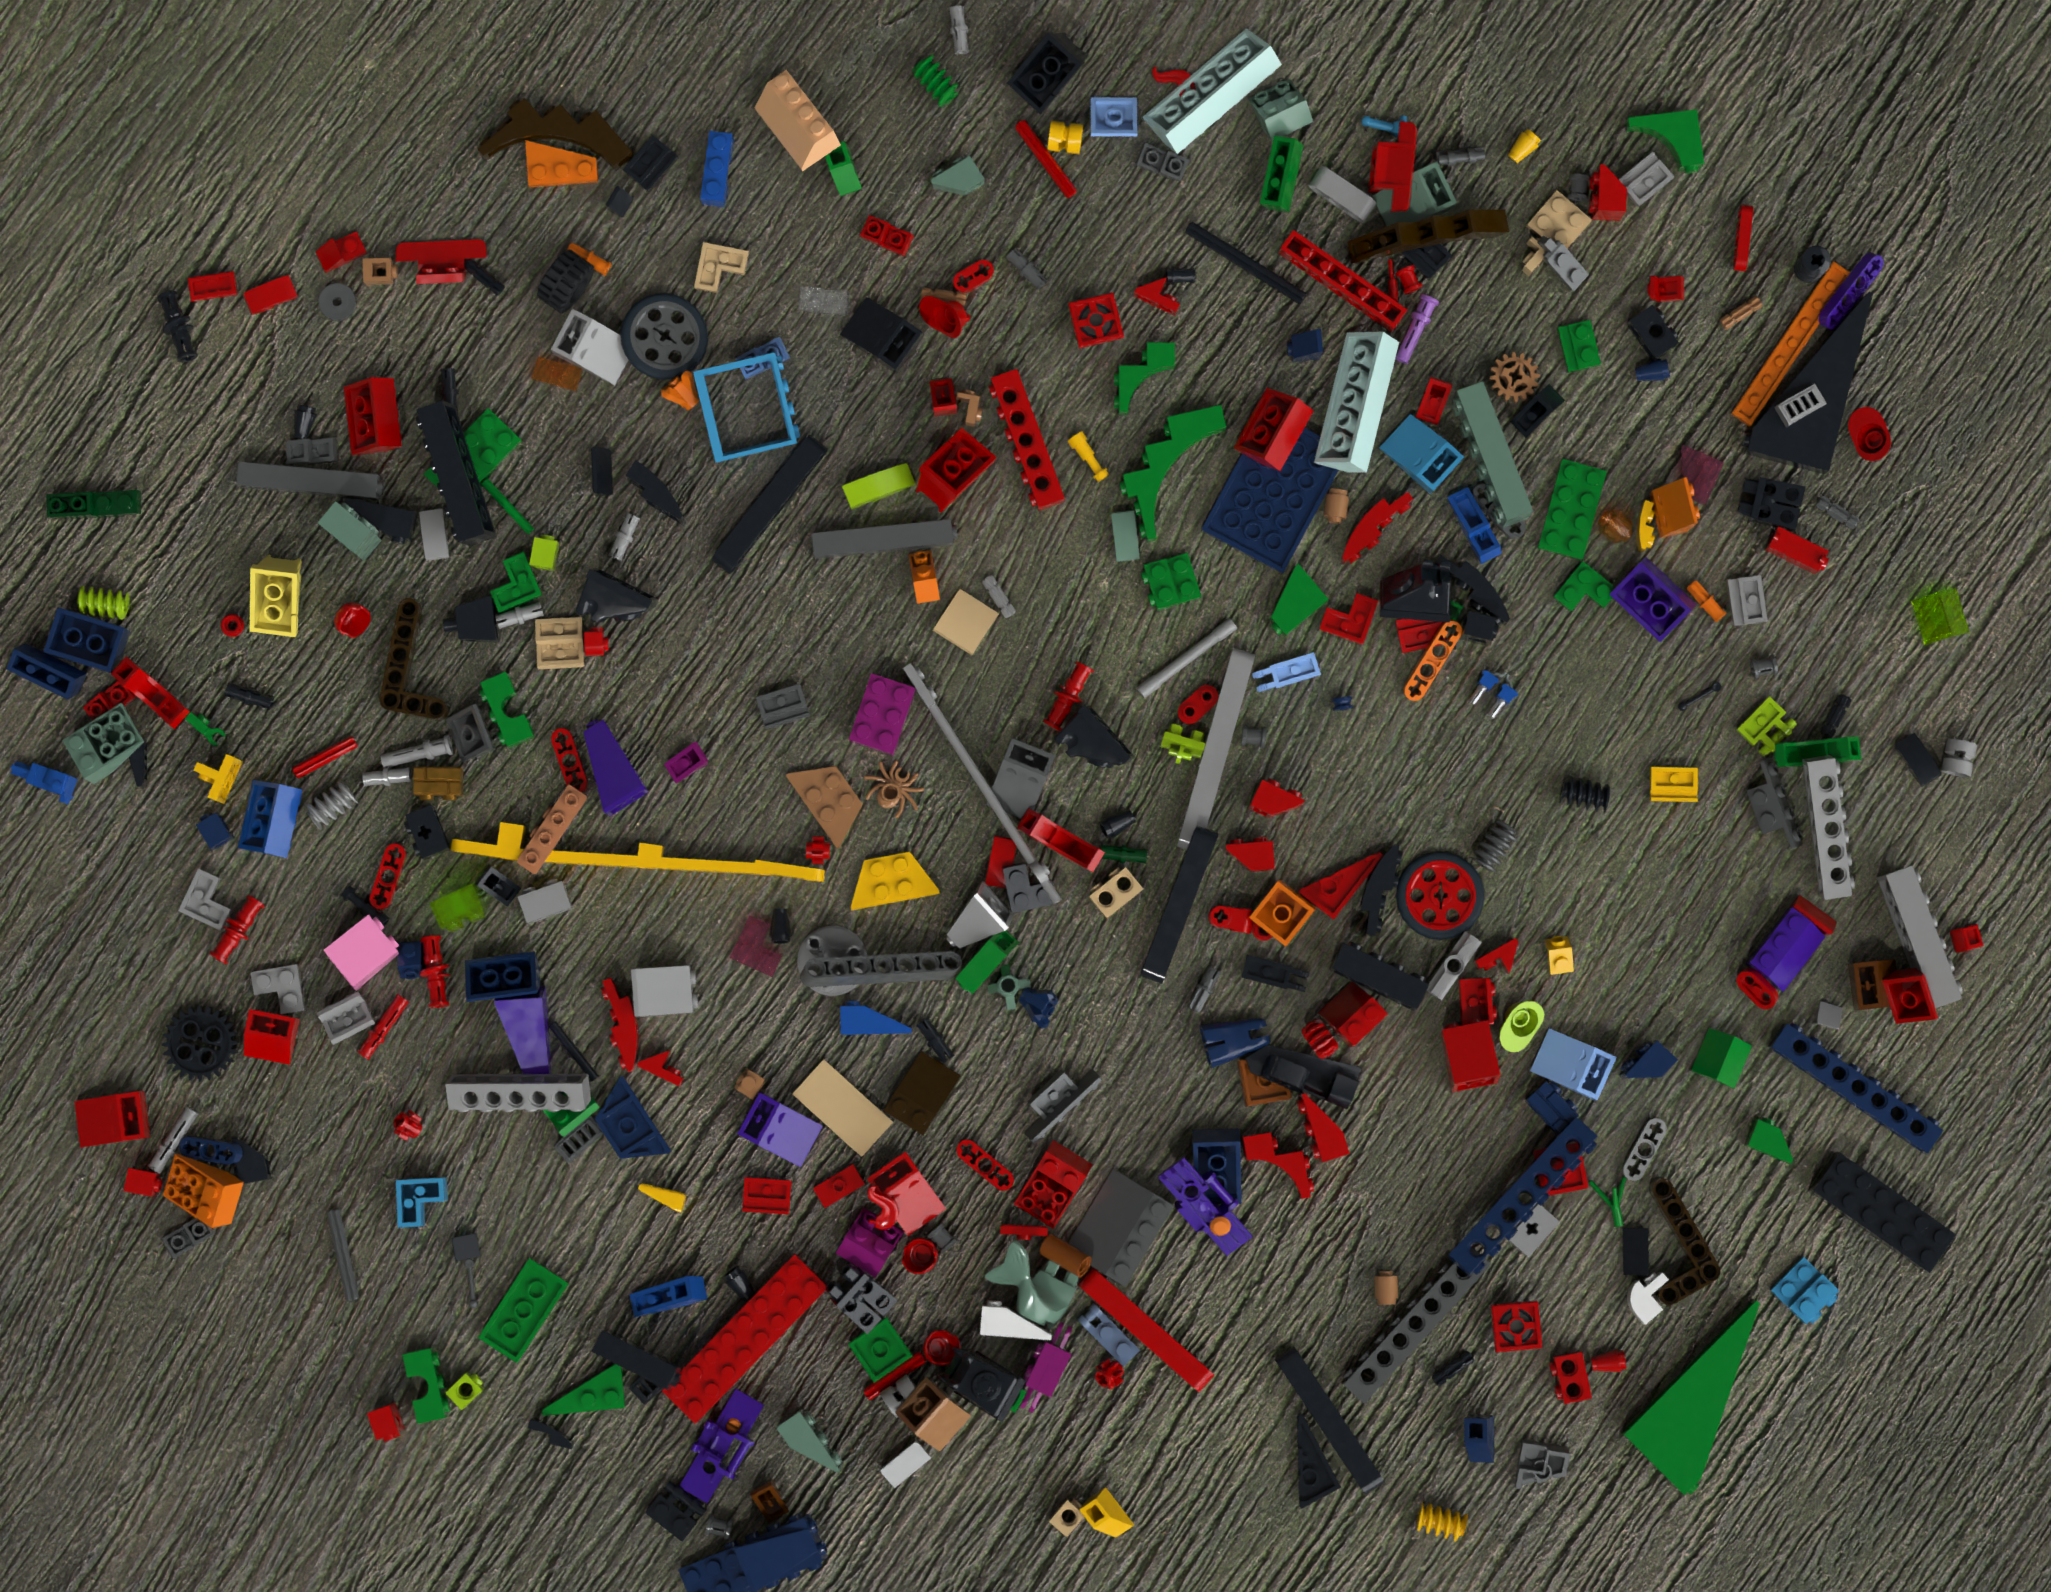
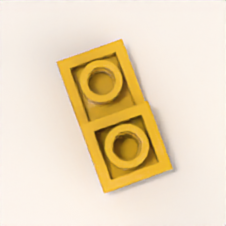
M1647 500L1641 505L1636 526L1637 548L1640 552H1644L1646 548H1651L1655 539V535L1652 534L1654 528L1646 525V522L1651 523L1655 511L1652 510L1654 503Z

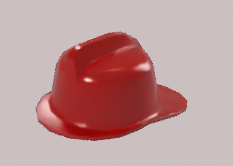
M925 296L919 304L923 320L930 327L950 338H957L961 334L962 328L971 318L966 313L962 304L956 300L943 301L934 296Z
M1862 407L1854 411L1849 418L1848 429L1856 451L1860 457L1867 461L1873 462L1882 459L1891 447V436L1884 418L1879 411L1871 407Z

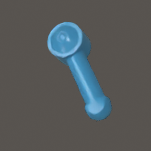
M1401 115L1399 120L1389 123L1364 116L1361 124L1365 127L1390 132L1391 135L1398 138L1399 122H1407V117Z

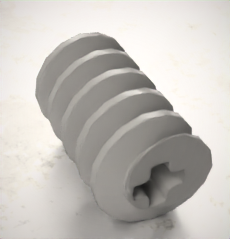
M340 781L337 782L338 790L332 786L330 787V796L325 792L322 793L323 801L314 798L316 806L307 803V814L319 830H322L321 822L325 825L330 824L329 817L334 820L337 819L336 811L344 814V806L349 809L353 808L351 800L359 803L351 790Z

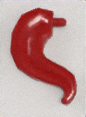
M1157 67L1152 69V77L1157 83H1175L1177 86H1180L1191 76L1185 70H1170L1159 73L1156 70ZM1194 82L1190 84V90H1196ZM1183 89V90L1179 93L1180 97H1181L1182 94L1186 91V89Z
M872 1183L867 1189V1196L872 1202L879 1205L882 1210L876 1215L875 1219H869L868 1222L874 1224V1228L880 1230L891 1228L898 1219V1204L890 1196L876 1191V1184Z

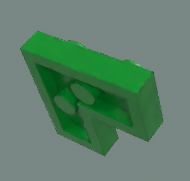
M524 552L503 560L511 582L490 591L499 613L543 596Z
M1582 561L1553 598L1570 612L1573 611L1585 595L1604 609L1613 598L1609 594L1616 587Z

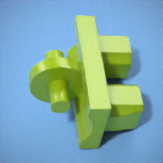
M1171 724L1168 731L1164 733L1160 747L1169 749L1168 754L1176 756L1175 763L1179 765L1181 758L1189 761L1192 756L1201 759L1205 743H1203L1204 733L1194 730L1191 732L1190 738L1181 736L1183 727Z

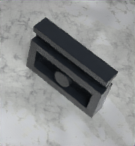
M652 135L624 167L623 172L649 193L679 157Z
M1441 244L1400 253L1428 281L1453 256Z

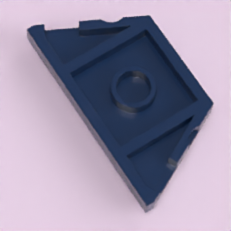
M624 1076L619 1077L615 1087L595 1118V1121L618 1157L625 1159L669 1154L672 1152Z

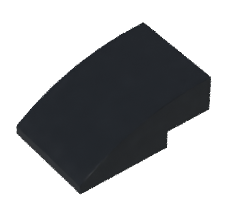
M635 460L626 477L630 483L643 490L640 495L643 501L684 526L686 524L685 518L671 492L653 472Z

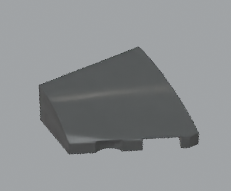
M1522 1439L1516 1470L1515 1488L1521 1489L1523 1488L1522 1485L1536 1481L1539 1484L1549 1478L1566 1476L1571 1455L1569 1448Z

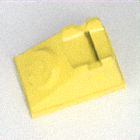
M267 555L257 565L253 564L251 566L250 632L290 637L297 636L301 585L300 558L297 560L272 558L271 555Z

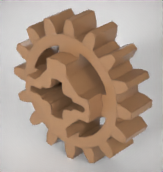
M1512 352L1510 358L1503 354L1502 362L1498 359L1494 362L1497 368L1491 367L1490 372L1494 375L1489 377V381L1495 383L1491 390L1498 389L1499 392L1496 396L1500 397L1503 394L1505 396L1504 402H1507L1509 398H1513V402L1517 403L1518 397L1526 401V393L1532 396L1534 394L1532 388L1539 386L1534 381L1540 378V374L1534 373L1538 366L1530 365L1532 358H1529L1527 361L1524 360V353L1516 357L1515 352ZM1509 363H1515L1514 366L1509 369L1502 368ZM1523 366L1528 371L1529 376L1525 375ZM1516 369H1518V370H1517V373H1516L1518 379H1517V381L1514 382V384L1511 386V384H1512V381H1511V380H1512V377H1511V376H1512V374L1516 371ZM1499 379L1504 381L1506 389L1501 385ZM1520 386L1523 388L1526 387L1524 390L1520 392H1514V390Z

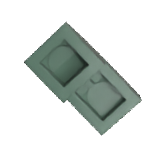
M1134 510L1111 512L1116 561L1140 559Z

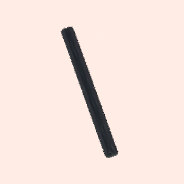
M1191 222L1187 226L1185 233L1297 304H1301L1307 294L1300 288L1196 223Z

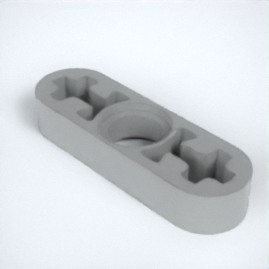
M1652 1118L1645 1123L1622 1166V1174L1626 1179L1636 1181L1644 1175L1666 1134L1667 1127L1663 1120ZM1659 1123L1658 1128L1661 1129V1132L1655 1133L1652 1139L1656 1140V1143L1654 1144L1651 1140L1644 1139L1645 1134L1649 1137L1652 1133V1129L1649 1128L1650 1125ZM1643 1142L1649 1144L1651 1148L1647 1156H1641L1638 1153V1146ZM1633 1155L1640 1160H1645L1644 1165L1639 1162L1636 1167L1639 1173L1630 1176V1171L1627 1167L1635 1164L1636 1160L1632 1159Z

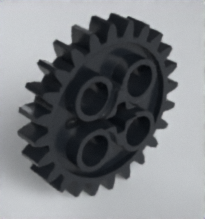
M202 1006L197 1007V1012L192 1007H188V1014L184 1011H179L181 1018L172 1017L175 1023L174 1026L166 1025L170 1033L162 1035L168 1039V1042L161 1044V1046L168 1047V1050L162 1054L171 1057L166 1063L175 1064L173 1072L181 1069V1078L189 1074V1081H193L196 1075L199 1082H203L204 1075H206L209 1081L213 1080V1073L221 1077L220 1069L228 1071L229 1068L226 1063L235 1062L230 1057L231 1054H238V1051L233 1049L234 1045L240 1044L238 1041L233 1040V1037L238 1035V1032L230 1031L234 1023L226 1024L229 1017L225 1015L219 1018L221 1011L216 1010L212 1014V1007L209 1006L205 1012ZM191 1023L197 1026V1032L194 1036H190L187 1033V1027ZM216 1028L220 1032V1037L217 1041L213 1042L210 1039V1032ZM181 1037L198 1041L202 1039V1042L218 1045L221 1049L214 1050L207 1047H200L199 1049L198 1045L182 1042L180 1039ZM184 1046H189L191 1049V1055L187 1059H184L181 1055V1050ZM210 1051L214 1055V1061L208 1065L204 1062V1055Z

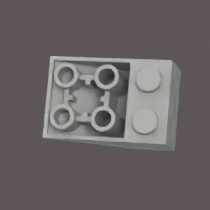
M574 309L571 310L551 348L554 355L614 386L629 361L621 345V335Z

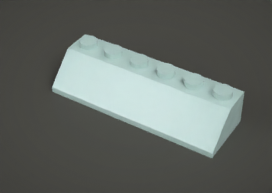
M1246 28L1142 118L1163 143L1178 154L1282 64L1272 47ZM1192 82L1195 83L1196 90H1190V84ZM1183 89H1186V91H1185V92L1182 94V96L1180 97L1179 93H1180Z
M1347 332L1314 460L1316 464L1345 472H1367L1399 345L1397 340L1385 332Z

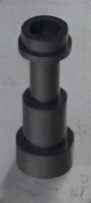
M349 886L341 894L344 898L343 900L345 902L350 900L361 910L360 914L364 917L367 915L372 919L377 917L383 926L390 920L384 912L380 913L370 903L367 904L355 893L356 888Z

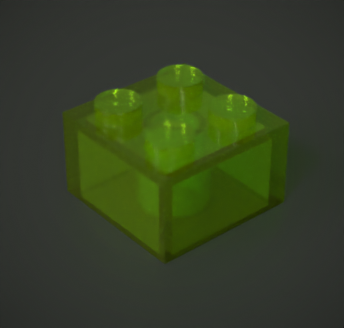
M470 884L429 903L440 929L448 932L451 931V933L464 928L463 923L465 922L475 923L486 918L484 914L489 912L479 887L474 884Z

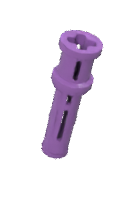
M1421 294L1419 297L1421 300L1416 311H1413L1411 314L1413 320L1395 357L1397 361L1404 364L1409 363L1408 361L1425 325L1430 324V316L1435 306L1439 305L1438 300L1425 294Z

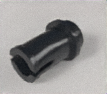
M1171 267V269L1166 270V282L1171 283V285H1174V283H1195V268L1174 269V267Z

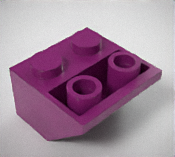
M863 1208L843 1239L836 1254L876 1278L904 1232L895 1226L884 1230L874 1228V1224H870L868 1220L875 1219L876 1215Z

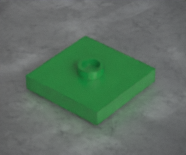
M887 1317L879 1321L868 1335L863 1332L848 1343L874 1383L913 1356Z

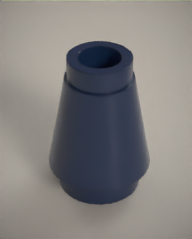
M1659 358L1635 368L1637 381H1665V378H1670L1667 359L1661 360Z

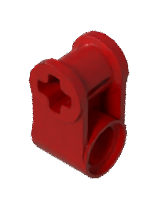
M1217 906L1210 910L1208 920L1215 927L1251 934L1253 920L1249 917L1254 910ZM1219 910L1225 916V919L1221 920L1220 923L1214 917V914L1219 913Z

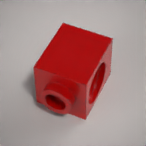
M128 1168L123 1191L150 1197L156 1196V1192L159 1193L161 1190L162 1179L159 1178L160 1174L157 1172Z

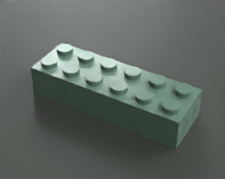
M1482 381L1457 390L1451 407L1455 417L1459 416L1462 424L1459 425L1463 438L1467 437L1469 441V455L1472 460L1476 459L1478 478L1480 481L1484 480L1487 489H1484L1487 501L1492 502L1495 510L1492 513L1497 524L1501 523L1504 528L1515 523L1517 524L1520 521L1528 520L1533 509L1484 382Z

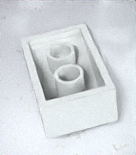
M987 1300V1304H982L980 1335L1051 1340L1052 1335L1049 1331L1009 1307L1001 1306L1002 1301Z

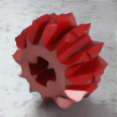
M1321 1019L1311 1020L1302 1028L1303 1036L1319 1058L1329 1057L1338 1049L1337 1042Z

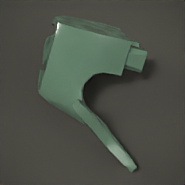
M1015 1240L1007 1250L1004 1264L989 1271L984 1278L996 1284L1017 1285L1019 1290L1016 1312L1040 1325L1045 1326V1324L1049 1323L1047 1328L1051 1329L1067 1310L1076 1291L1075 1287L1079 1277L1067 1271L1063 1281L1055 1278L1054 1276L1059 1265L1048 1260L1042 1270L1039 1269L1031 1280L1028 1254L1023 1246Z

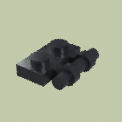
M669 1481L664 1489L671 1493L670 1497L667 1499L662 1494H659L645 1513L683 1542L697 1524V1521L690 1517L692 1513L695 1512L702 1517L707 1509L700 1504L701 1501L697 1498L693 1499L686 1494L680 1485L676 1486ZM676 1499H679L688 1506L685 1512L673 1504Z

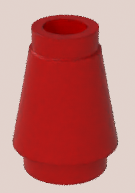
M1618 1349L1596 1357H1591L1593 1371L1621 1372V1370L1627 1369L1624 1350L1618 1351Z

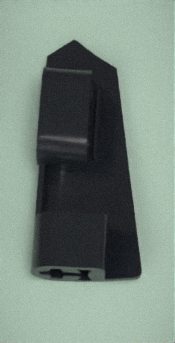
M1269 1045L1245 1058L1250 1073L1292 1091H1304L1344 1109L1349 1108L1359 1083L1357 1078L1361 1071L1359 1066L1321 1059L1316 1056Z

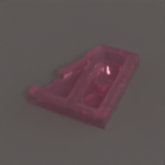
M1682 445L1680 449V454L1682 455V477H1687L1688 483L1691 482L1693 485L1694 496H1692V500L1705 506L1724 462Z

